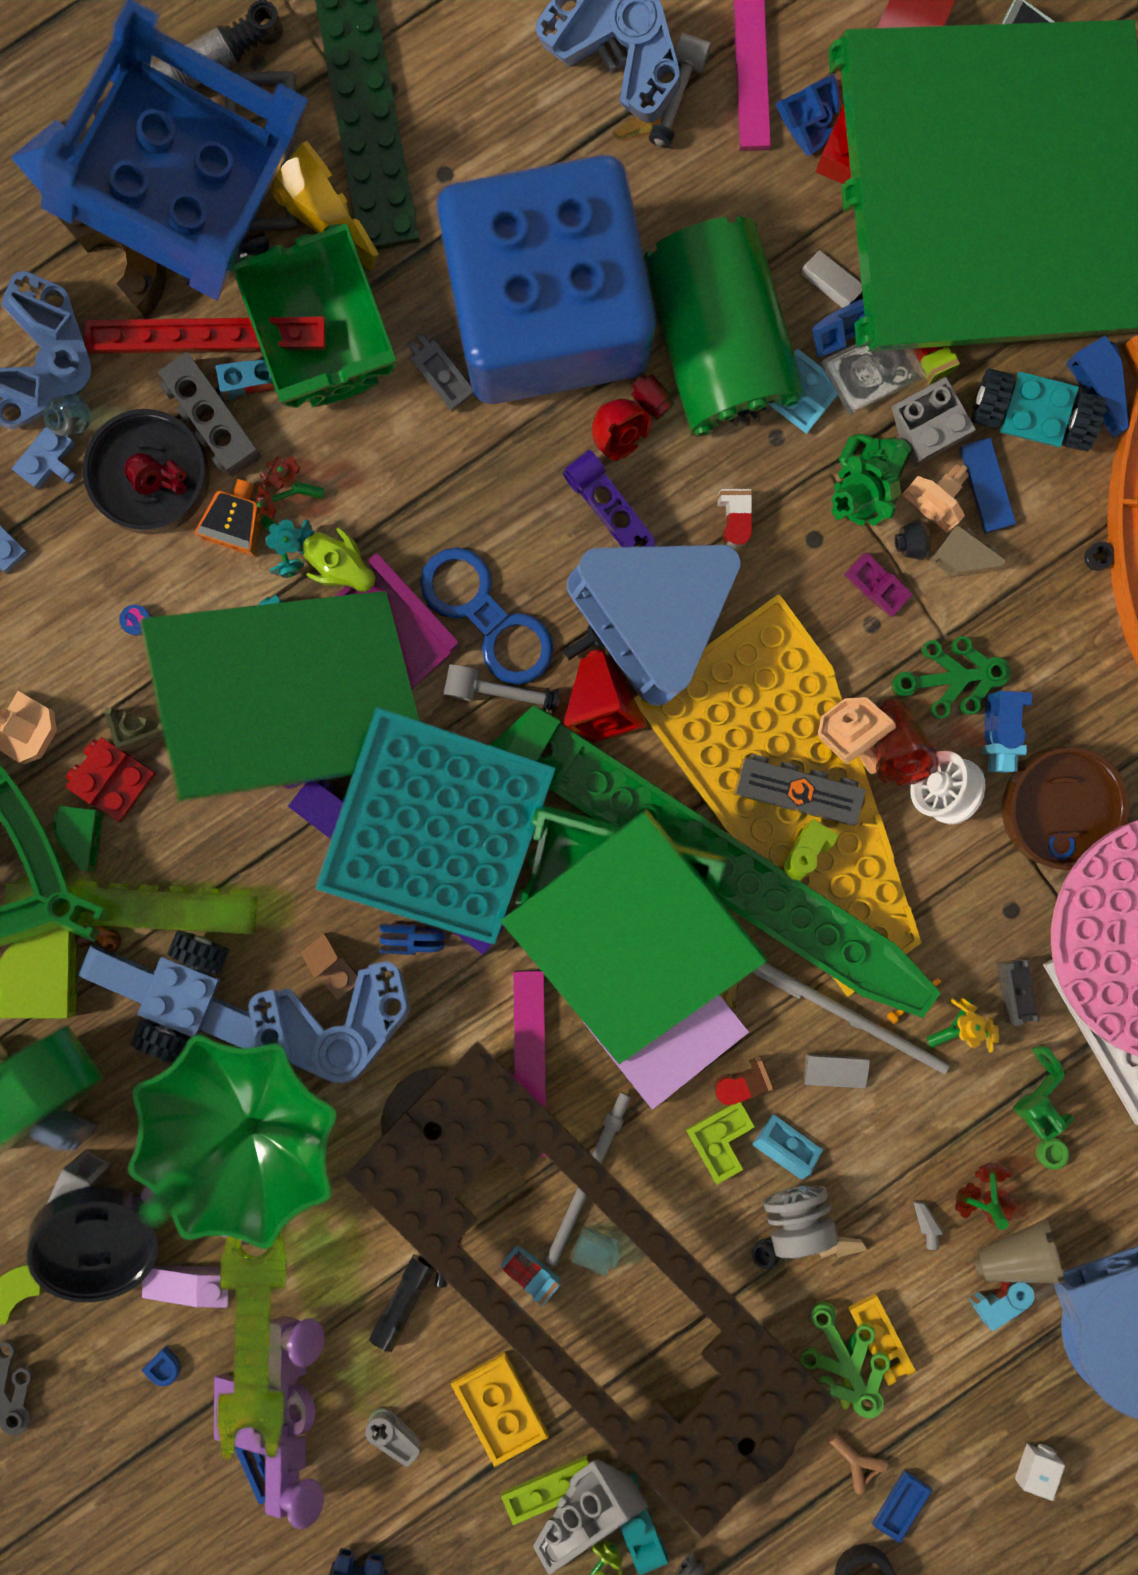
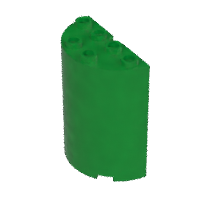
M347 223L343 225H330L323 232L315 235H302L295 240L296 245L284 249L283 245H275L268 248L265 253L257 256H244L237 263L233 264L232 270L280 403L286 407L299 408L305 402H310L312 407H319L356 396L379 384L377 377L390 375L397 365ZM269 317H324L326 319V350L294 351L279 347L277 341L283 340L278 326L271 324Z

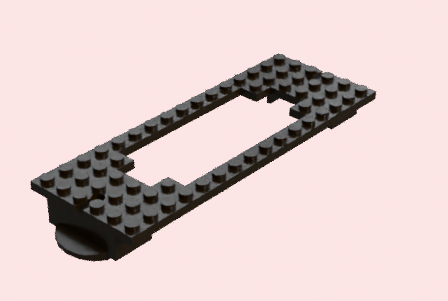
M478 1040L449 1068L428 1067L413 1072L398 1083L387 1098L382 1112V1135L370 1147L367 1153L343 1176L702 1539L755 1485L767 1481L783 1468L793 1454L796 1442L836 1402L835 1397ZM428 1122L438 1123L442 1130L433 1131L430 1129ZM498 1154L521 1176L545 1154L721 1330L701 1351V1356L721 1377L680 1420L657 1398L633 1420L457 1243L478 1220L457 1196Z

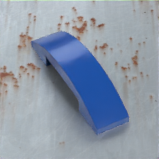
M863 299L835 311L812 328L816 355L818 357L845 348L846 340L856 337L854 323L860 318L865 317Z

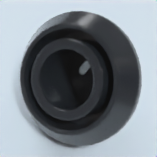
M915 519L901 527L899 534H895V548L904 557L922 561L930 554V532L927 524L922 520Z

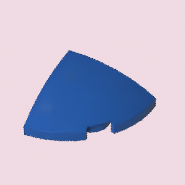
M834 74L776 103V107L786 127L807 156L818 151L827 142L833 130V127L829 129L832 117L839 112V90Z

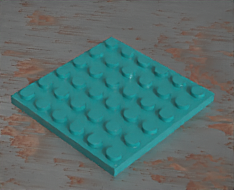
M376 707L315 889L495 945L502 925L501 920L505 916L535 826H532L534 812L536 808H542L555 768Z

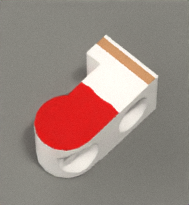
M721 489L718 493V507H726V527L723 530L722 539L725 545L738 549L743 547L751 537V489Z

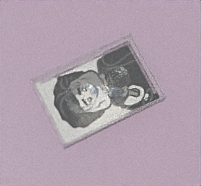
M856 344L823 359L820 364L850 416L923 380L927 376L912 349L868 352V346L857 348Z

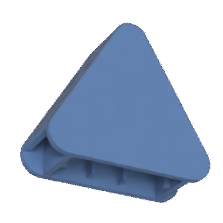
M727 545L594 548L582 556L578 566L569 575L567 591L639 696L650 705L660 706L669 702L690 683L740 569L741 562L737 552Z

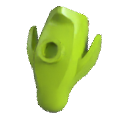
M336 528L338 534L344 540L343 542L321 532H317L304 540L303 557L321 574L319 576L307 573L310 579L324 586H348L361 592H366L373 587L375 575L363 562L356 542L345 531Z

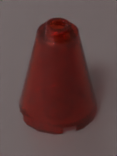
M898 700L884 702L879 709L894 721L896 728L876 743V772L878 778L885 784H888V781H894L897 783V786L912 785L927 779L931 775L930 770L934 766L936 769L939 766L937 752L904 702Z

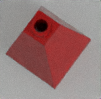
M603 650L591 651L588 653V657L581 659L564 719V724L567 728L592 743L647 727L646 720L614 660L606 655V652Z

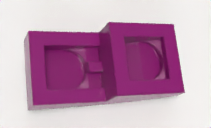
M862 553L844 573V576L859 591L890 617H893L913 595L893 574L887 573L869 553Z

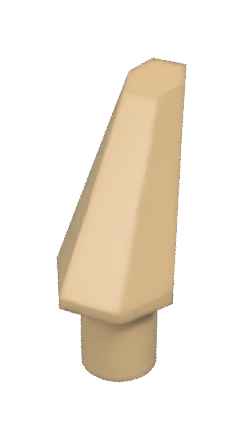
M838 1237L839 1242L836 1246L819 1254L822 1259L835 1253L839 1258L867 1251V1248L861 1239Z

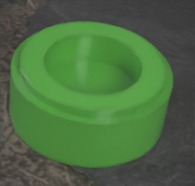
M1057 1138L1041 1140L1036 1147V1157L1046 1168L1056 1170L1064 1167L1068 1162L1069 1149L1063 1141Z

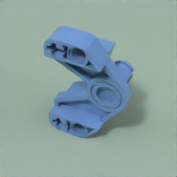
M551 0L536 23V32L541 45L569 67L598 51L612 37H615L621 45L627 47L628 54L620 104L644 122L656 121L665 111L681 86L680 71L660 0ZM573 1L577 3L571 11L562 10L566 2ZM556 29L557 31L555 35L553 33H549L548 35H546V32L548 30L550 32H553ZM667 72L675 76L669 83L660 82ZM653 99V107L650 105H647L645 108L643 107L645 103H650Z
M25 271L17 272L12 276L1 305L41 349L36 355L33 367L0 368V426L12 430L19 429L43 416L47 410L83 391L89 383L91 375L89 357L67 292L61 286ZM25 283L29 284L30 291L26 290L25 293L19 291V287H23ZM39 289H43L40 294V300L36 299V294L39 295ZM51 295H56L63 300V304L57 308L46 303V299ZM8 407H16L20 410L21 416L15 421H9L4 418L3 412Z
M389 962L368 965L369 968L359 970L345 1026H334L327 1030H324L292 989L288 988L280 991L273 989L258 993L249 1003V1013L256 1045L258 1047L267 1045V1035L272 1031H277L279 1040L276 1044L284 1049L289 1063L334 1083H349L356 1080L370 1066L409 1016L410 1004L403 974L394 964ZM386 971L394 975L389 981L391 989L395 992L390 993L388 985L381 981V978L385 977ZM393 1000H399L401 1002V1011L395 1016H389L387 1013L388 1004ZM265 1002L272 1005V1008L267 1009V1014L261 1012V1009L265 1007ZM269 1020H272V1021H274V1022H276V1023H275V1024L269 1023Z

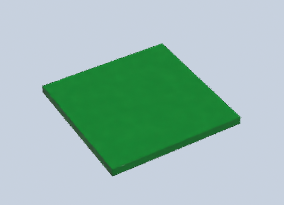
M647 810L623 826L501 920L505 928L618 1064L630 1058L767 961L764 953Z

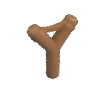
M837 1432L829 1438V1442L851 1465L853 1487L856 1494L862 1495L866 1492V1485L873 1476L880 1472L888 1471V1461L858 1455ZM863 1468L874 1470L864 1480Z

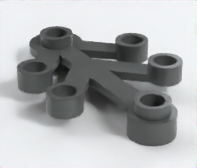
M7 1339L0 1343V1427L9 1435H19L29 1427L31 1422V1413L25 1405L28 1386L34 1377V1372L27 1365L20 1366L14 1371L12 1382L16 1387L13 1399L11 1400L5 1390L12 1357L17 1352V1346L14 1341ZM2 1346H7L10 1349V1355H5L2 1352ZM19 1372H24L27 1375V1381H22L19 1378ZM10 1416H16L18 1424L12 1423Z

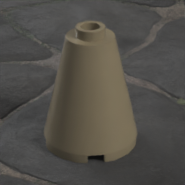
M1048 1219L1041 1220L978 1250L979 1257L974 1258L978 1276H985L987 1282L1051 1284L1066 1282Z

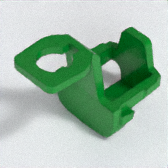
M1035 1046L1032 1048L1033 1053L1050 1074L1032 1095H1025L1013 1106V1109L1030 1126L1039 1139L1051 1140L1067 1129L1075 1118L1072 1114L1060 1116L1047 1098L1063 1080L1064 1070L1048 1047ZM1044 1055L1051 1061L1052 1064H1050L1045 1059Z

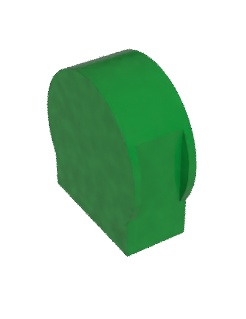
M69 1026L47 1035L0 1064V1154L30 1135L36 1123L56 1111L66 1110L105 1079Z

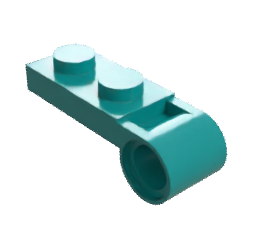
M633 1472L628 1474L632 1477V1479L634 1480L635 1484L637 1485L638 1489L642 1494L635 1473ZM648 1507L620 1526L639 1575L669 1564L666 1550L660 1536L657 1534Z

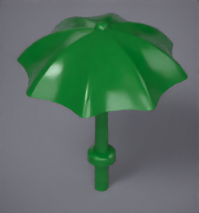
M195 1035L188 1041L180 1057L166 1071L153 1079L138 1083L133 1088L132 1096L138 1116V1138L128 1171L135 1180L144 1184L155 1193V1197L143 1208V1216L149 1223H159L171 1213L179 1234L185 1239L191 1240L204 1236H226L246 1241L260 1249H268L273 1245L282 1228L293 1217L311 1206L326 1202L330 1198L331 1188L326 1175L325 1153L328 1136L335 1122L336 1113L330 1105L316 1098L300 1082L290 1067L286 1053L280 1045L269 1044L257 1048H236L218 1044L204 1036Z

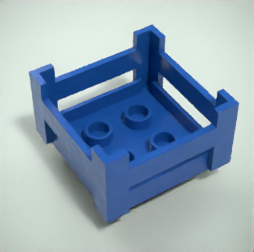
M127 0L114 23L113 39L62 134L57 131L55 132L41 158V208L70 224L76 219L190 279V287L218 301L231 275L235 257L279 169L289 159L294 149L308 99L280 83L274 95L157 30L159 14L134 0ZM154 57L267 119L265 129L153 68ZM112 81L113 85L70 164L67 162L107 85Z

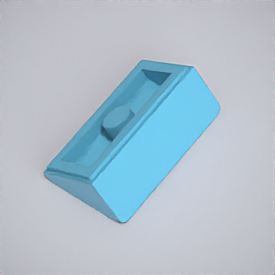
M774 1114L769 1118L753 1142L754 1147L799 1179H804L812 1173L823 1152L822 1148Z

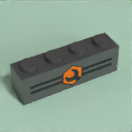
M751 754L750 759H742L733 795L849 826L857 825L866 789L858 787L859 782L846 778H840V782L828 779L829 774L816 770H811L810 774L798 772L799 766L781 762L779 767L768 764L769 758Z

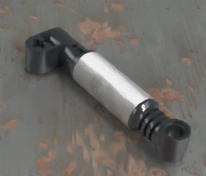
M259 0L250 6L248 13L245 15V20L242 17L238 19L239 24L236 21L232 22V28L229 25L226 27L219 25L212 29V31L207 32V34L202 35V37L199 36L197 40L194 39L191 43L189 42L186 46L229 69V67L241 61V56L245 54V48L247 51H250V45L254 48L257 47V41L260 44L277 42L283 34V25L276 7L267 0ZM271 20L268 24L261 25L262 21ZM163 61L153 64V68L191 89L203 84ZM105 99L98 102L93 112L95 117Z

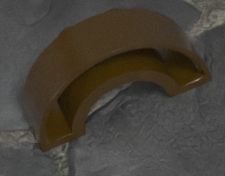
M58 217L87 253L103 246L120 248L126 252V269L117 285L139 312L147 318L157 307L163 295L166 284V267L76 219L70 224Z

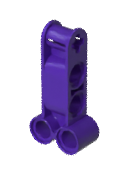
M590 449L564 468L565 471L562 474L567 483L577 494L582 495L621 547H633L636 543L634 538L638 541L643 539L646 543L643 547L655 546L652 534L604 473V466ZM598 489L606 490L610 495L609 502L606 504L597 502L594 495L595 491ZM622 513L626 515L628 526L626 528H618L613 522L614 514Z

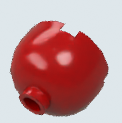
M619 398L602 404L595 413L591 427L593 442L607 458L610 457L613 461L626 458L639 447L634 443L639 440L641 435L645 439L648 436L652 426V417L641 405L633 400Z

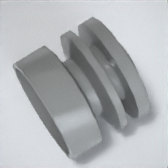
M824 1186L792 1187L772 1194L763 1200L765 1211L770 1212L766 1216L768 1223L771 1225H781L770 1233L777 1257H806L827 1251L838 1244L839 1239L834 1220L822 1217L831 1210L830 1203L826 1202L828 1192Z

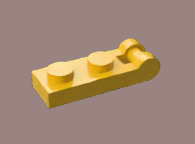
M875 1293L848 1307L857 1326L861 1323H869L874 1327L875 1337L873 1342L868 1345L872 1355L877 1351H883L888 1354L890 1360L898 1357L900 1362L889 1367L888 1371L883 1374L888 1386L896 1383V1378L904 1374L909 1376L916 1372ZM866 1329L860 1331L864 1338L871 1336V1333ZM882 1358L875 1360L878 1366L886 1365V1361Z

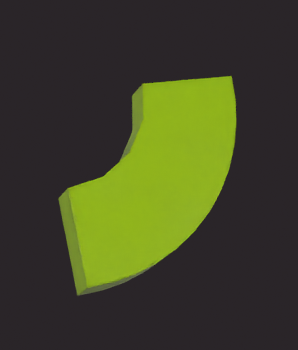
M27 1264L15 1267L0 1277V1325H7L10 1322L13 1309L20 1301L27 1297L39 1296L43 1293V1289L31 1276Z

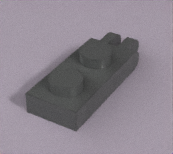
M420 333L416 338L423 347L418 349L412 340L409 341L407 346L413 353L409 358L448 409L453 412L475 394L470 384L434 339L428 342L424 335Z

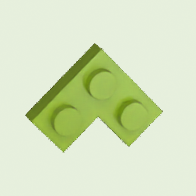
M741 1102L734 1105H726L686 1128L716 1185L743 1170L728 1143L755 1128Z

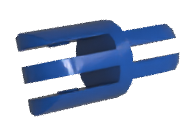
M380 924V931L385 933L380 935V943L384 945L380 947V954L416 955L417 952H439L446 945L445 942L439 941L446 938L444 932L439 929L418 928L417 925Z

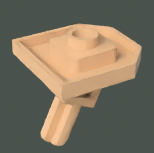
M954 465L948 474L946 473L937 484L934 481L917 476L902 493V496L913 504L926 518L932 520L943 531L948 533L965 516L954 497L969 476L966 471L967 467L965 465Z
M17 691L8 709H0V751L21 764H27L42 758L57 732L55 713L28 695Z
M867 697L845 698L821 716L818 735L846 764L859 756L870 774H874L883 770L882 767L884 766V762L874 745L895 729L896 725L892 719Z

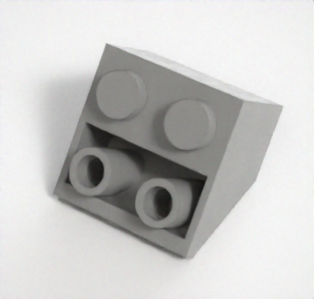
M946 377L892 406L899 438H903L912 447L910 460L914 467L965 441L976 430Z

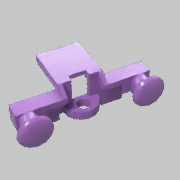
M283 1316L266 1322V1385L227 1374L214 1377V1440L258 1454H265V1513L277 1518H283L288 1515L293 1527L303 1529L308 1528L318 1519L323 1510L325 1498L323 1488L318 1481L311 1478L299 1482V1470L306 1468V1436H298L311 1429L314 1423L315 1409L310 1393L304 1386L298 1384V1377L305 1375L306 1366L314 1363L320 1356L324 1346L325 1335L320 1322L313 1318H305L300 1321L299 1319ZM284 1401V1423L267 1430L259 1429V1409ZM298 1407H299L300 1410H301V1415H302L301 1417H300V1415H299V1413H298Z

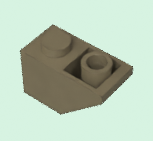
M958 525L949 531L929 559L952 577L996 571L1006 562L1001 557V552L997 548L989 544L984 545L976 539L977 535L971 529Z

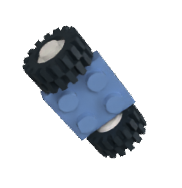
M176 931L167 953L168 956L175 960L165 956L160 958L137 1015L146 1019H140L130 1042L134 1049L141 1050V1053L149 1054L150 1057H157L162 1061L167 1060L170 1063H174L180 1057L191 1037L199 1034L221 980L202 971L220 974L229 953L228 948L190 932Z

